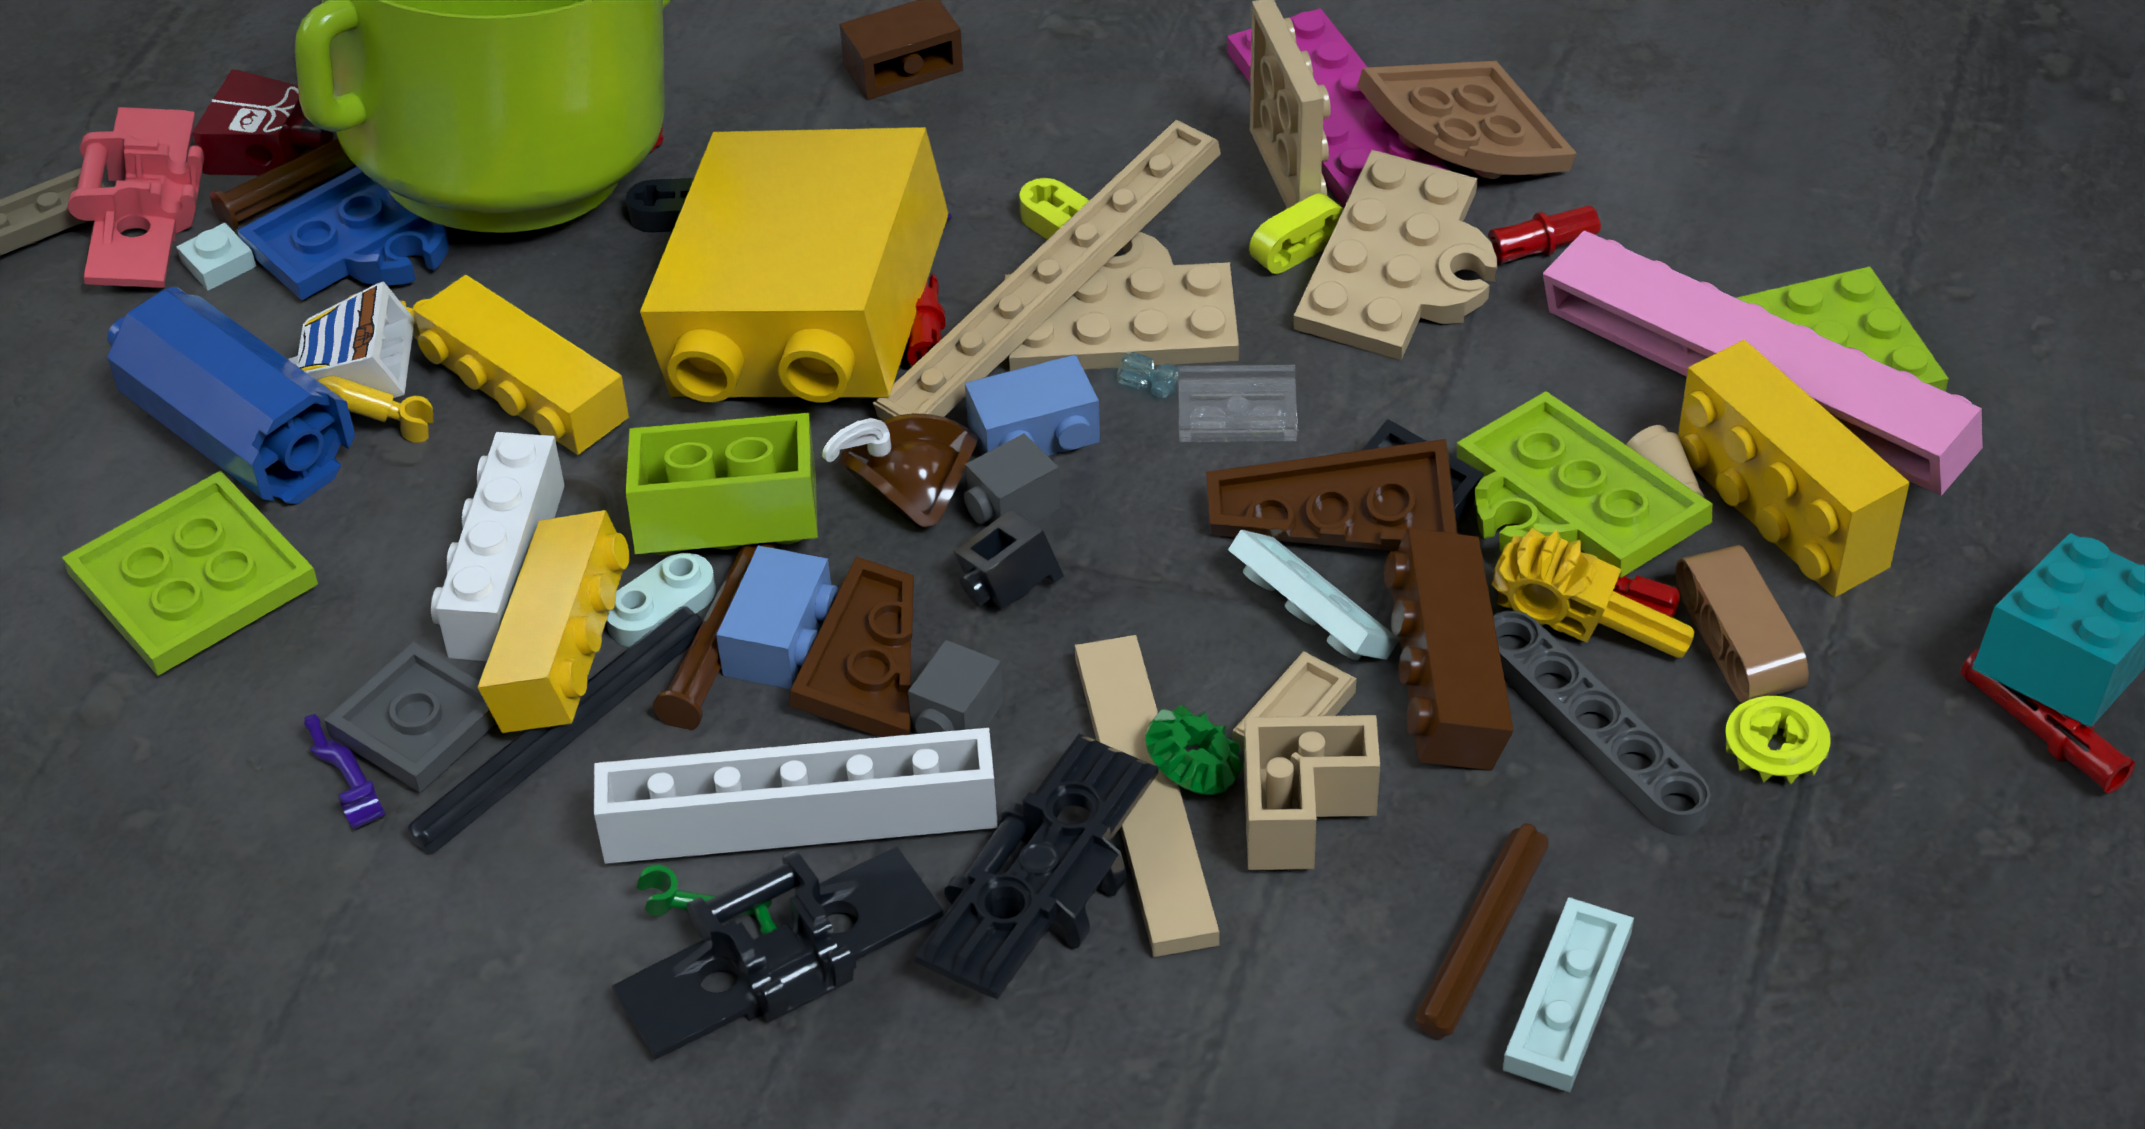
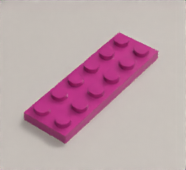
M1321 8L1289 17L1295 29L1296 44L1299 50L1308 52L1312 63L1313 77L1317 85L1323 84L1326 87L1329 95L1331 113L1329 118L1323 119V131L1328 142L1329 159L1322 162L1321 173L1326 185L1343 207H1345L1371 150L1450 171L1440 157L1425 150L1413 149L1403 144L1399 139V133L1374 109V106L1357 87L1362 69L1367 68L1366 64ZM1250 28L1227 36V53L1249 83H1251Z

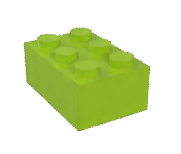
M809 413L629 428L626 499L635 554L655 553L671 555L681 550L712 547L729 550L746 544L768 542L793 544L802 539L818 538L816 470Z

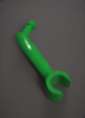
M650 865L644 868L636 886L638 890L656 888L663 892V894L651 896L645 906L648 914L658 917L667 914L671 908L688 911L687 903L698 897H701L704 901L716 897L715 895L699 894L677 889V876L671 869L663 865ZM772 899L736 916L741 917L755 914L761 927L762 935L777 929L768 911L772 904Z

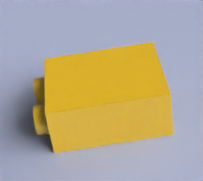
M926 127L728 131L712 133L640 310L670 397H689L702 402H719L728 397H799L807 401L820 403L834 401L839 397H890L916 314L915 306L926 286L949 215Z

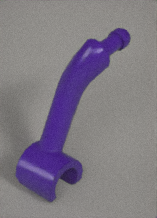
M316 714L306 716L304 718V725L309 730L314 743L310 751L319 759L336 766L351 788L338 794V799L352 829H357L384 817L386 814L375 793L373 781L367 782L352 751L332 739L326 740L320 725L319 716Z

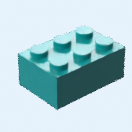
M2069 533L1995 606L1972 669L2091 728L2145 669V565H2138L2111 552L2105 544L2096 539L2079 537Z

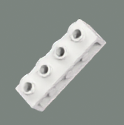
M496 432L488 456L483 455L479 460L477 468L478 486L474 498H468L464 503L462 512L463 530L459 542H452L447 555L448 574L444 586L435 589L431 603L432 621L434 624H440L448 658L488 660L539 520L555 518L565 485L555 436Z

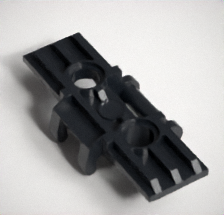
M1079 733L1034 794L1028 792L1022 801L1023 805L1019 803H1008L999 815L1000 826L963 876L953 877L945 887V897L952 906L916 953L915 963L998 1000L1053 921L1065 930L1066 943L1073 948H1079L1090 932V922L1085 906L1099 884L1103 881L1102 890L1110 896H1115L1126 881L1127 874L1121 852L1110 841L1158 775V767ZM1067 806H1080L1091 813L1086 821L1079 824H1065L1057 819L1062 808ZM1021 841L1027 843L1007 873L996 875Z
M898 847L860 863L819 883V879L797 851H793L782 857V865L710 900L704 901L701 897H698L688 902L687 910L702 941L612 985V989L656 1060L744 1015L749 1022L760 1016L771 1022L852 981L854 969L857 968V959L943 917V909ZM794 888L796 890L795 896L790 898L793 919L787 921V924L754 940L742 922L737 924L733 921L722 925V923ZM835 913H847L854 916L857 922L848 931L833 933L832 924L827 917ZM727 971L738 977L735 985L723 992H709L701 987L702 981L714 972Z

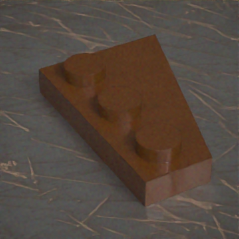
M857 556L855 557L790 690V707L878 737L909 735L908 690L911 688L910 665L914 575Z

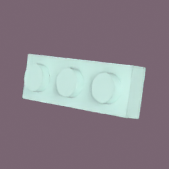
M1240 530L1228 550L1246 564L1243 573L1251 581L1267 590H1278L1288 599L1284 605L1285 608L1300 620L1311 625L1318 623L1330 633L1327 642L1341 654L1353 660H1359L1361 655L1387 660L1400 640L1274 537Z
M1568 897L1506 1050L1503 1071L1571 1092L1630 939L1633 917Z

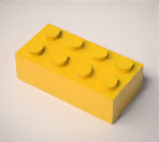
M1745 339L1688 367L1678 437L1692 470L1696 471L1716 489L1728 505L1734 506L1751 521L1767 541L1775 543L1798 564L1805 576L1815 580L1834 598L1891 567L1910 484L1907 479Z

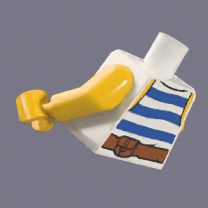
M383 281L358 294H353L346 300L307 319L302 327L298 355L289 358V361L347 401L349 412L386 422L387 417L399 420L402 436L414 443H421L429 438L427 423L431 424L434 422L433 408L430 402L422 396H411L401 403L393 401V398L405 394L412 335L416 339L420 335L414 310L429 299H422L416 302L413 308L406 307V301L398 300Z

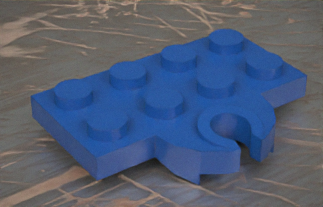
M358 167L237 230L239 238L252 250L254 258L300 300L311 296L347 275L363 283L373 285L383 281L387 286L416 281L413 265L407 256H423L426 267L435 270L449 251L447 226L426 220L410 212L399 204L387 189L371 180Z

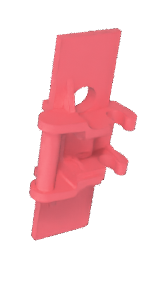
M118 107L113 131L90 132L83 136L80 145L83 163L77 189L69 196L68 210L77 219L95 221L84 272V284L165 288L172 243L176 240V234L193 226L203 169L204 154L202 148L199 146L190 147L195 112ZM105 164L107 165L108 180L117 181L115 187L101 188ZM134 228L148 231L139 237L121 235L123 231Z

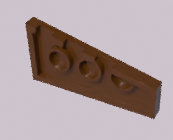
M1446 439L1206 472L1209 519L1214 536L1236 537L1240 530L1274 537L1277 541L1397 551L1408 528L1458 534Z

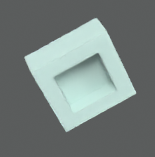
M226 223L206 230L198 236L176 246L181 263L207 291L256 267L252 250Z

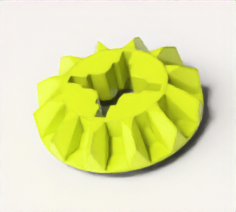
M1761 696L1745 701L1731 713L1725 730L1726 752L1737 757L1740 771L1748 769L1759 771L1763 782L1772 775L1782 776L1789 784H1792L1799 774L1804 773L1815 776L1821 762L1828 757L1831 742L1830 732L1825 721L1814 709L1798 700L1783 696ZM1779 728L1784 729L1783 737L1785 738V743L1781 746L1780 750H1771L1768 747V743L1772 736L1777 735Z

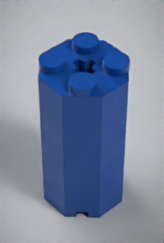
M170 287L134 308L110 327L107 340L111 349L107 359L118 391L261 499L274 501V496L281 498L286 503L299 504L335 479L342 465L334 459L340 445L342 444L349 450L355 437L347 401L203 298L186 294L177 287Z

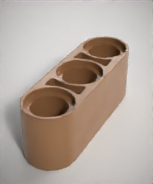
M1735 545L1684 557L1677 561L1675 575L1683 604L1738 701L1744 703L1756 697L1775 696L1803 689L1807 686L1809 671L1802 645L1744 547Z

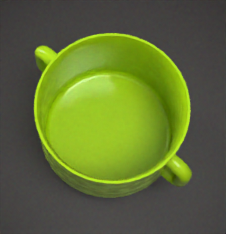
M322 0L320 5L312 8L302 19L296 32L295 60L300 105L304 116L315 127L329 132H336L344 152L364 174L387 189L393 198L404 208L426 220L452 228L478 232H518L557 225L577 218L605 201L614 191L618 182L632 173L656 144L661 132L665 110L663 10L671 0Z

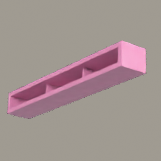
M1584 230L1543 272L1550 313L1686 377L1688 367L1745 339L1905 479L1940 496L1943 495L1983 448L1982 408L1972 404L1963 396L1951 395L1924 383L1909 372L1895 370L1869 358L1858 349L1846 348L1818 335L1806 326H1797L1770 314L1757 304H1748L1721 292L1708 282H1699L1672 270L1661 261H1652L1625 249L1614 240H1605Z

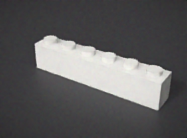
M989 728L594 763V817L604 863L998 828Z

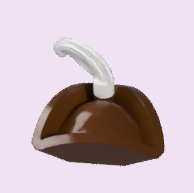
M903 414L883 421L869 418L857 421L837 432L825 445L822 457L826 461L832 462L838 457L840 450L845 449L839 462L851 474L905 519L927 527L936 525L941 520L965 470V464L968 463L978 436L970 429L953 420L933 414Z

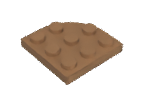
M1497 61L1367 67L1362 69L1357 87L1374 106V109L1399 133L1401 142L1410 148L1425 150L1449 162L1471 168L1478 175L1489 179L1499 178L1502 174H1530L1538 176L1545 173L1569 172L1571 170L1577 153Z

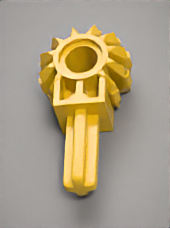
M1531 528L1526 536H1513L1510 543L1505 545L1494 568V578L1491 585L1498 591L1497 604L1525 613L1535 619L1541 626L1549 624L1556 631L1564 632L1588 643L1598 623L1676 658H1682L1687 653L1694 638L1695 631L1691 626L1614 592L1613 589L1621 569L1598 559L1592 554L1582 553L1581 540L1568 542L1561 539L1557 529L1550 536H1544L1534 528Z

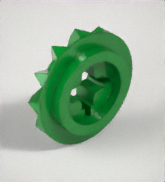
M1183 705L1178 706L1173 711L1161 709L1146 728L1145 744L1154 764L1169 779L1190 791L1201 794L1225 792L1234 784L1244 766L1237 757L1240 745L1225 737L1226 726H1215L1209 722L1205 711L1194 716ZM1188 745H1196L1200 748L1198 750L1192 749L1189 752L1185 750Z

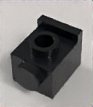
M1011 509L954 550L964 572L959 577L960 584L968 597L980 607L988 601H992L1004 609L1013 601L1027 595L1031 588L1044 578H1048L1056 583L1064 577L1044 531Z

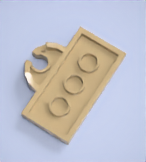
M1371 150L1296 309L1294 329L1402 360L1420 318L1440 324L1464 323L1465 315L1481 307L1489 299V284L1484 281L1496 282L1497 258L1490 240L1478 228L1463 222L1476 194L1477 178ZM1460 270H1472L1478 273L1484 281L1480 279L1462 280L1456 277L1454 273Z
M1139 231L1124 245L1125 255L1113 256L1009 355L1010 371L1075 354L1083 369L1239 361V341L1230 262L1173 265L1168 250L1156 238ZM1005 274V279L1011 274Z

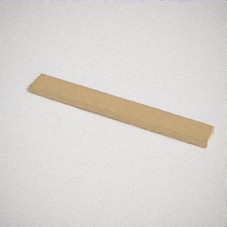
M1175 120L893 385L890 397H879L873 403L877 416L885 420L912 413L933 414L942 417L948 414L965 397L966 382L988 376L1221 154L1218 140Z

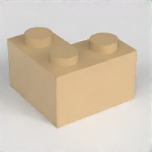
M1376 715L1245 717L1244 782L1248 870L1314 869L1316 817L1377 816L1380 758Z

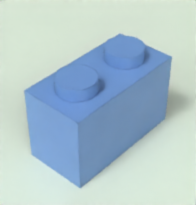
M1076 354L965 383L967 423L969 429L978 436L976 444L981 455L1024 433L1047 456L1100 442L1099 400Z
M764 546L757 547L716 634L723 676L785 689L792 688L839 592L837 586L831 585L827 558Z

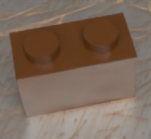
M916 0L839 24L843 64L866 100L963 71L961 29L940 0Z

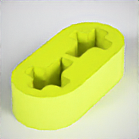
M1034 179L1021 188L1019 194L1020 216L1022 222L1027 227L1048 240L1090 200L1055 179Z
M1323 193L1311 195L1261 224L1250 241V255L1271 273L1280 274L1326 248L1344 209Z

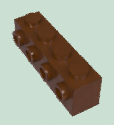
M1408 528L1397 552L1391 551L1389 553L1384 569L1385 586L1392 589L1394 599L1391 619L1392 632L1394 636L1400 637L1402 650L1399 663V679L1402 685H1407L1410 703L1406 718L1408 733L1415 735L1419 762L1492 771L1514 729L1479 537Z

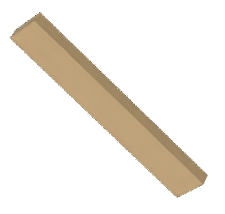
M1132 635L1075 645V660L1096 740L1155 765L1146 748L1145 731L1149 723L1158 714L1137 636ZM1158 768V775L1120 827L1153 957L1219 946V928L1179 786Z

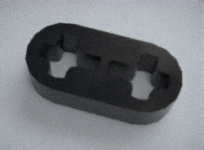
M694 178L654 179L633 185L626 195L631 225L642 232H672Z

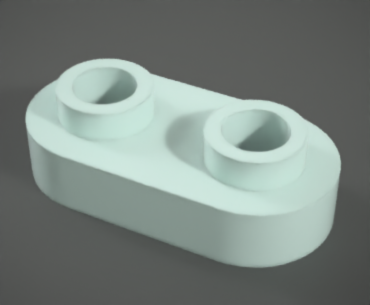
M674 554L663 559L616 592L615 606L610 610L606 621L611 638L623 646L630 647L679 607L687 606L694 613H698L713 600L716 592L711 564L704 557L697 554Z

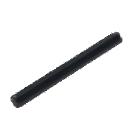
M682 606L675 610L588 680L586 693L580 698L572 724L525 730L409 824L408 830L415 845L427 854H433L687 649L703 622L701 617L687 606Z

